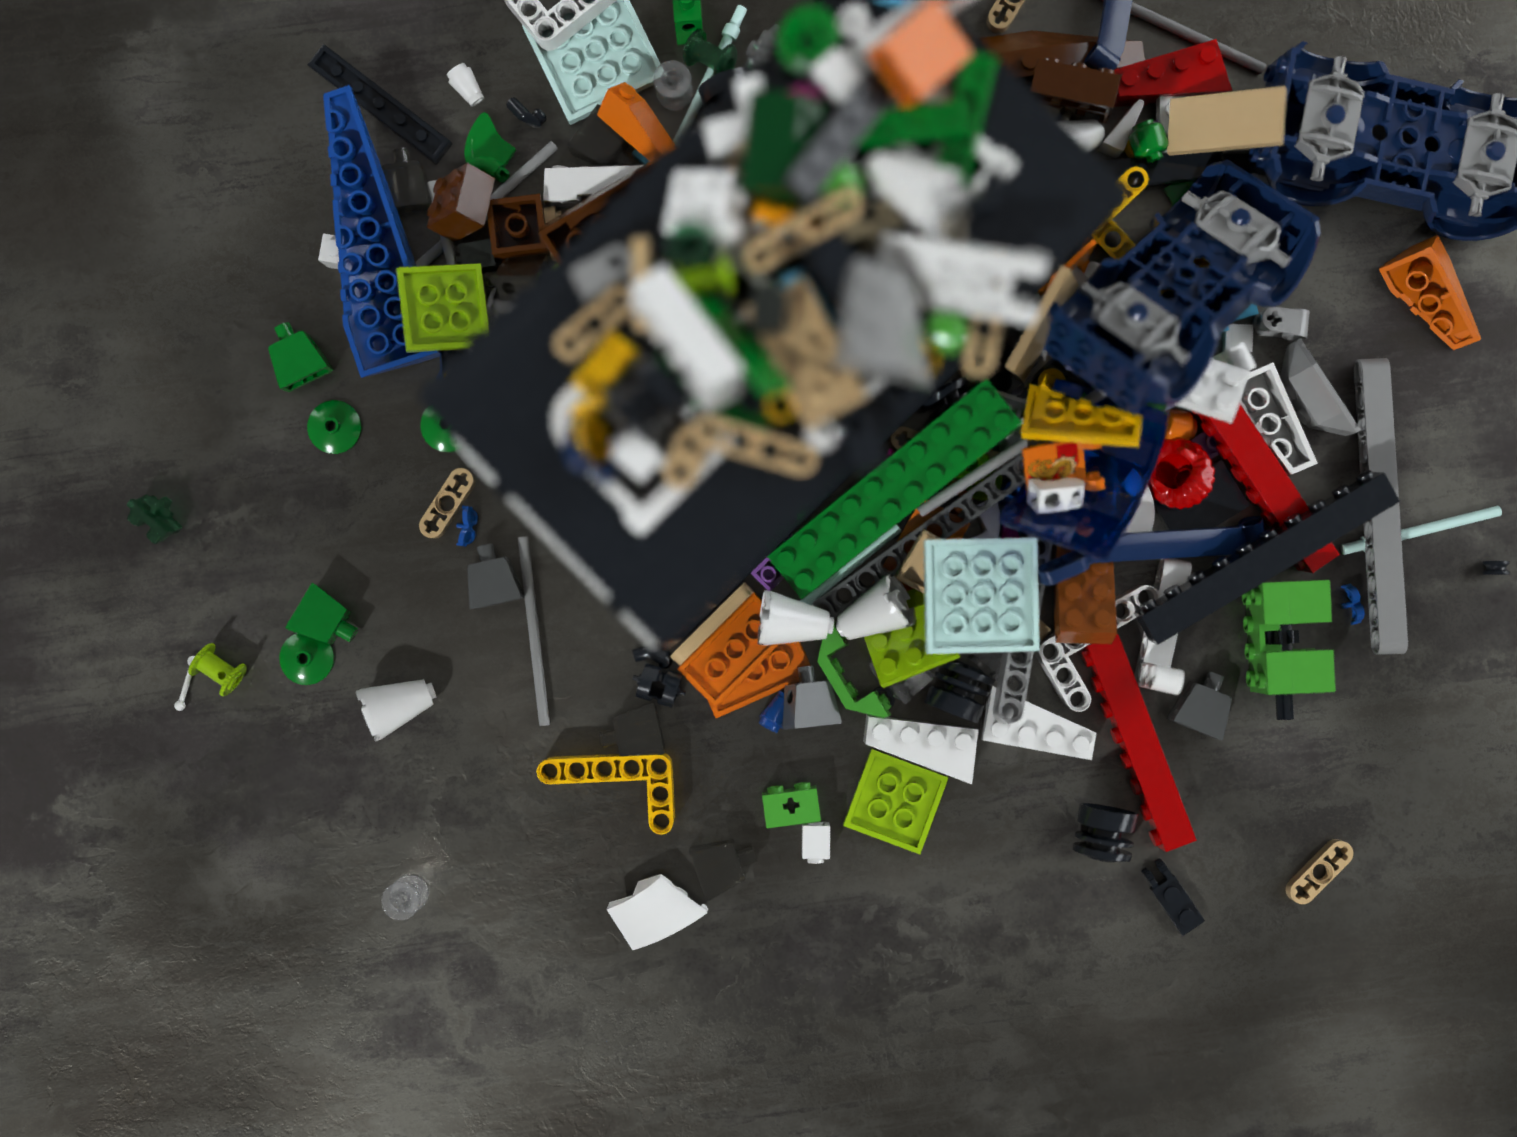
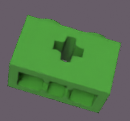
M810 782L795 783L794 788L783 789V785L767 787V792H762L766 829L821 822L816 785L811 786ZM788 798H793L794 802H799V804L794 805V810H789L788 806H783V804L788 802Z

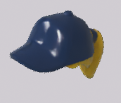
M604 390L591 398L577 403L573 407L570 414L571 426L563 439V453L570 469L581 474L591 472L601 485L609 484L616 475L615 467L610 460L612 452L608 447L607 428L598 415L599 410L606 403L607 394Z

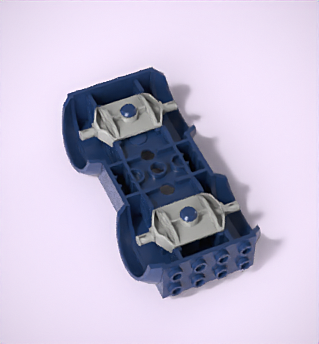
M1304 41L1300 42L1296 47L1289 49L1267 66L1263 78L1264 82H1266L1265 88L1285 86L1287 89L1284 145L1251 148L1247 159L1250 162L1248 172L1266 176L1269 186L1298 205L1303 206L1332 205L1357 196L1423 212V216L1431 231L1439 236L1454 240H1486L1517 230V98L1505 97L1501 93L1489 95L1462 87L1461 84L1464 80L1460 79L1450 88L1391 75L1382 61L1356 62L1347 61V58L1340 56L1334 59L1306 51L1303 47L1308 42ZM1375 125H1381L1386 130V137L1383 140H1376L1373 137L1372 129ZM1403 131L1411 134V144H1406L1403 141ZM1427 137H1434L1437 140L1439 146L1436 152L1428 151L1425 148Z
M1228 159L1211 163L1189 190L1163 216L1159 212L1154 215L1150 222L1152 231L1121 259L1105 258L1087 281L1062 306H1059L1056 301L1051 304L1046 314L1050 329L1043 349L1051 357L1070 368L1073 373L1092 384L1098 391L1103 392L1117 402L1121 408L1128 410L1135 416L1149 402L1160 405L1177 404L1186 398L1197 386L1212 360L1220 337L1219 335L1251 304L1261 307L1279 306L1295 291L1315 254L1321 235L1320 218ZM1204 258L1209 262V267H1197L1193 260ZM1186 273L1190 275L1192 278L1186 279L1180 276V274ZM1170 289L1175 293L1176 297L1171 300L1164 299L1159 291Z

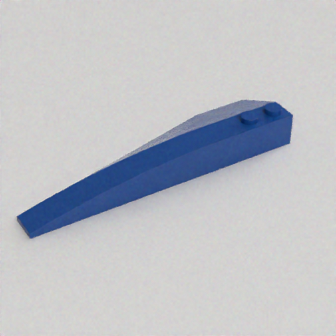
M348 85L324 93L326 130L329 137L328 156L331 160L332 172L330 179L334 195L332 202L335 237L339 253L338 273H340L342 288L340 289V296L344 312L342 319L360 377L364 378L440 357L441 351L406 353L396 269L398 267L417 266L351 86Z

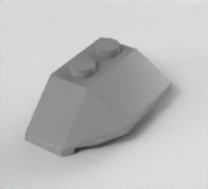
M1300 338L1287 345L1280 379L1290 401L1297 410L1296 415L1300 422L1311 429L1344 436L1359 432L1361 429L1355 423L1350 412L1306 348L1302 339Z

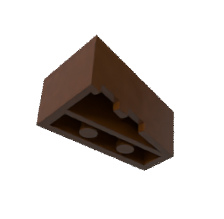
M1045 57L1037 61L1030 91L1046 106L1059 110L1062 106L1076 109L1075 115L1082 117L1085 116V112L1099 116L1098 122L1106 124L1114 108L1121 75L1115 74V71L1109 68L1094 70L1087 68V65L1075 62L1069 65L1060 63V60L1056 58Z

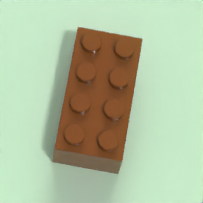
M1108 529L1105 532L1107 535L1106 541L1112 538V529ZM1054 533L1052 539V560L1069 552L1084 550L1089 547L1069 539H1063ZM1092 563L1088 570L1053 584L1055 643L1112 644L1117 634L1114 563Z

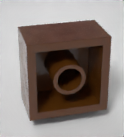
M469 163L454 169L445 177L439 178L433 188L435 193L433 203L427 212L429 216L427 228L456 242L484 227L495 178Z
M540 193L490 200L487 217L492 255L498 262L550 256V250L538 233L540 227L546 224L544 216L545 203Z

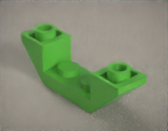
M834 622L832 634H827V638L822 640L817 662L846 709L881 718L889 717L892 715L889 711L892 706L885 694L879 695L878 691H874L858 701L856 697L859 693L851 681L847 683L842 675L845 672L842 664L837 658L833 659L831 657L849 645L846 640L847 638L839 634L836 622Z

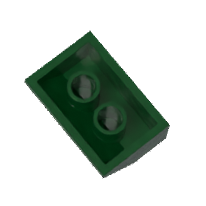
M766 90L750 91L739 189L783 206H787V204L793 205V207L804 205L782 182V179L824 128L827 104L803 93ZM817 195L811 201V203L816 201Z

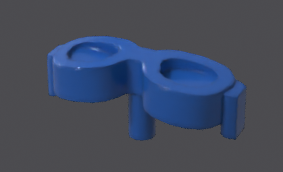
M462 506L463 523L456 524L457 528L462 529L456 544L458 546L466 547L474 541L476 536L472 527L477 524L478 515L470 506Z
M1351 584L1340 586L1345 590L1350 601L1341 604V608L1351 607L1353 619L1351 625L1361 623L1365 612L1363 605L1360 603L1361 596L1359 591Z

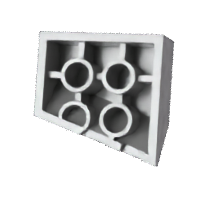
M856 259L850 265L845 275L832 362L833 369L924 387L931 386L912 281L889 265Z

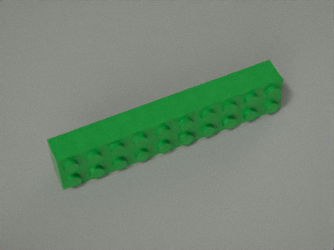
M985 379L890 456L886 463L879 465L768 555V559L801 599L805 598L1019 427L1022 422L990 382Z

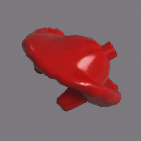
M1183 438L1158 440L1146 449L1145 455L1141 458L1142 478L1148 485L1153 500L1158 501L1162 505L1178 509L1191 508L1193 505L1200 504L1213 488L1215 468L1212 466V460L1207 452L1198 443Z

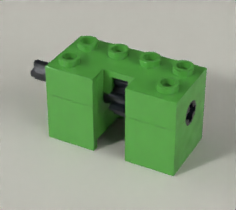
M1330 580L1262 583L1243 594L1242 602L1246 605L1243 628L1247 633L1248 643L1245 644L1244 653L1246 659L1249 660V671L1246 672L1247 686L1250 687L1251 692L1275 695L1276 719L1292 720L1294 719L1293 694L1336 692L1333 650H1317L1315 648L1293 649V644L1299 643V630H1292V624L1332 622Z

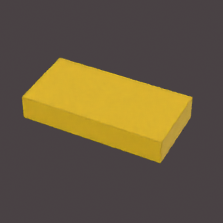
M612 330L572 380V383L589 397H593L604 390L603 387L606 384L610 383L613 386L617 381L616 376L618 374L622 375L639 351Z

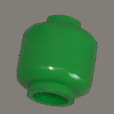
M1149 119L1132 127L1133 132L1129 135L1128 139L1137 160L1146 159L1147 163H1152L1164 157L1162 152L1167 149L1169 141L1162 123Z

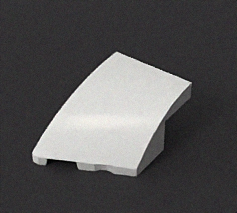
M660 874L638 881L633 895L609 902L607 911L631 949L636 950L660 941L689 926L707 914L708 908L705 904L700 906L688 898V893L685 890L675 886L672 881Z

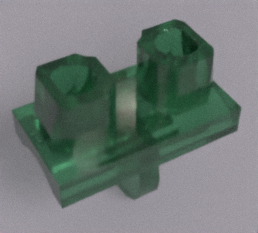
M146 494L136 500L134 498L130 499L126 505L131 509L127 520L137 527L146 523L150 527L146 535L153 544L163 542L168 536L179 533L182 528L172 517L174 513L168 509L172 504L168 497L158 500L154 495L150 497Z

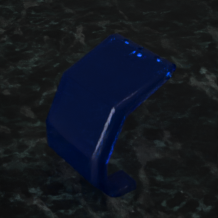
M1056 379L1052 390L1063 393L1064 397L1079 401L1080 398L1083 399L1096 389L1071 381ZM1108 396L1094 404L1102 408L1109 406L1129 412L1121 408L1117 402ZM1146 405L1137 414L1142 416L1143 421L1139 447L1101 444L1102 447L1098 449H1084L1085 472L1099 471L1100 477H1104L1105 489L1098 491L1084 490L1083 505L1081 507L1066 511L1038 514L1027 503L1026 484H1024L1002 510L999 519L1001 525L1020 532L1023 531L1026 534L1051 541L1054 544L1074 551H1080L1082 554L1099 560L1107 559L1135 516L1157 464L1164 443L1170 413Z

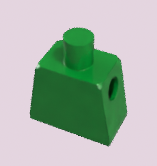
M673 0L677 45L704 43L701 0ZM686 24L695 25V27L691 29L683 28V26Z
M289 322L279 324L274 328L280 341L270 345L268 350L280 389L291 392L334 371L333 366L310 334L303 330L294 333Z
M311 583L285 626L286 629L330 645L335 642L338 636L351 642L358 632L357 627L346 622L351 615V611L314 583Z

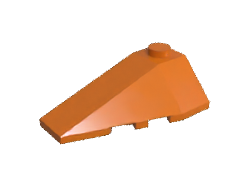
M624 82L608 88L597 116L651 162L663 151L669 152L675 146L645 99L632 86Z
M1438 235L1409 247L1379 268L1390 292L1395 297H1400L1411 307L1410 311L1425 320L1430 325V329L1452 350L1481 340L1451 259Z

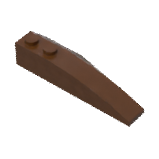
M1031 30L979 39L1028 87L1032 85L1038 59L1053 57L1064 64L1083 63L1090 50L1096 44L1098 37ZM1125 41L1124 51L1116 69L1145 60L1142 41Z
M654 160L615 181L540 227L538 233L556 261L561 257V250L569 242L574 241L576 243L584 235L583 229L590 221L595 218L599 220L607 212L606 207L615 197L620 196L622 198L630 190V183L639 174L643 173L645 175L654 167L652 165Z

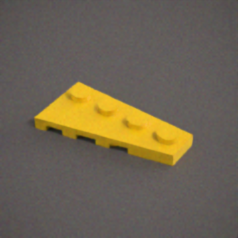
M1030 384L1021 436L1022 439L1139 447L1143 421L1140 415L1135 416L1130 412L1109 406L1102 408L1092 405L1091 401L1081 398L1079 401L1064 397L1063 393L1052 391V393L1040 390L1039 386Z

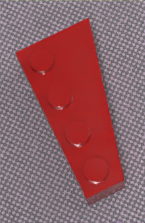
M1217 39L1114 70L1115 74L1121 75L1114 107L1132 106L1139 99L1144 101V105H1148L1149 103H1156V99L1159 96H1199L1233 91Z

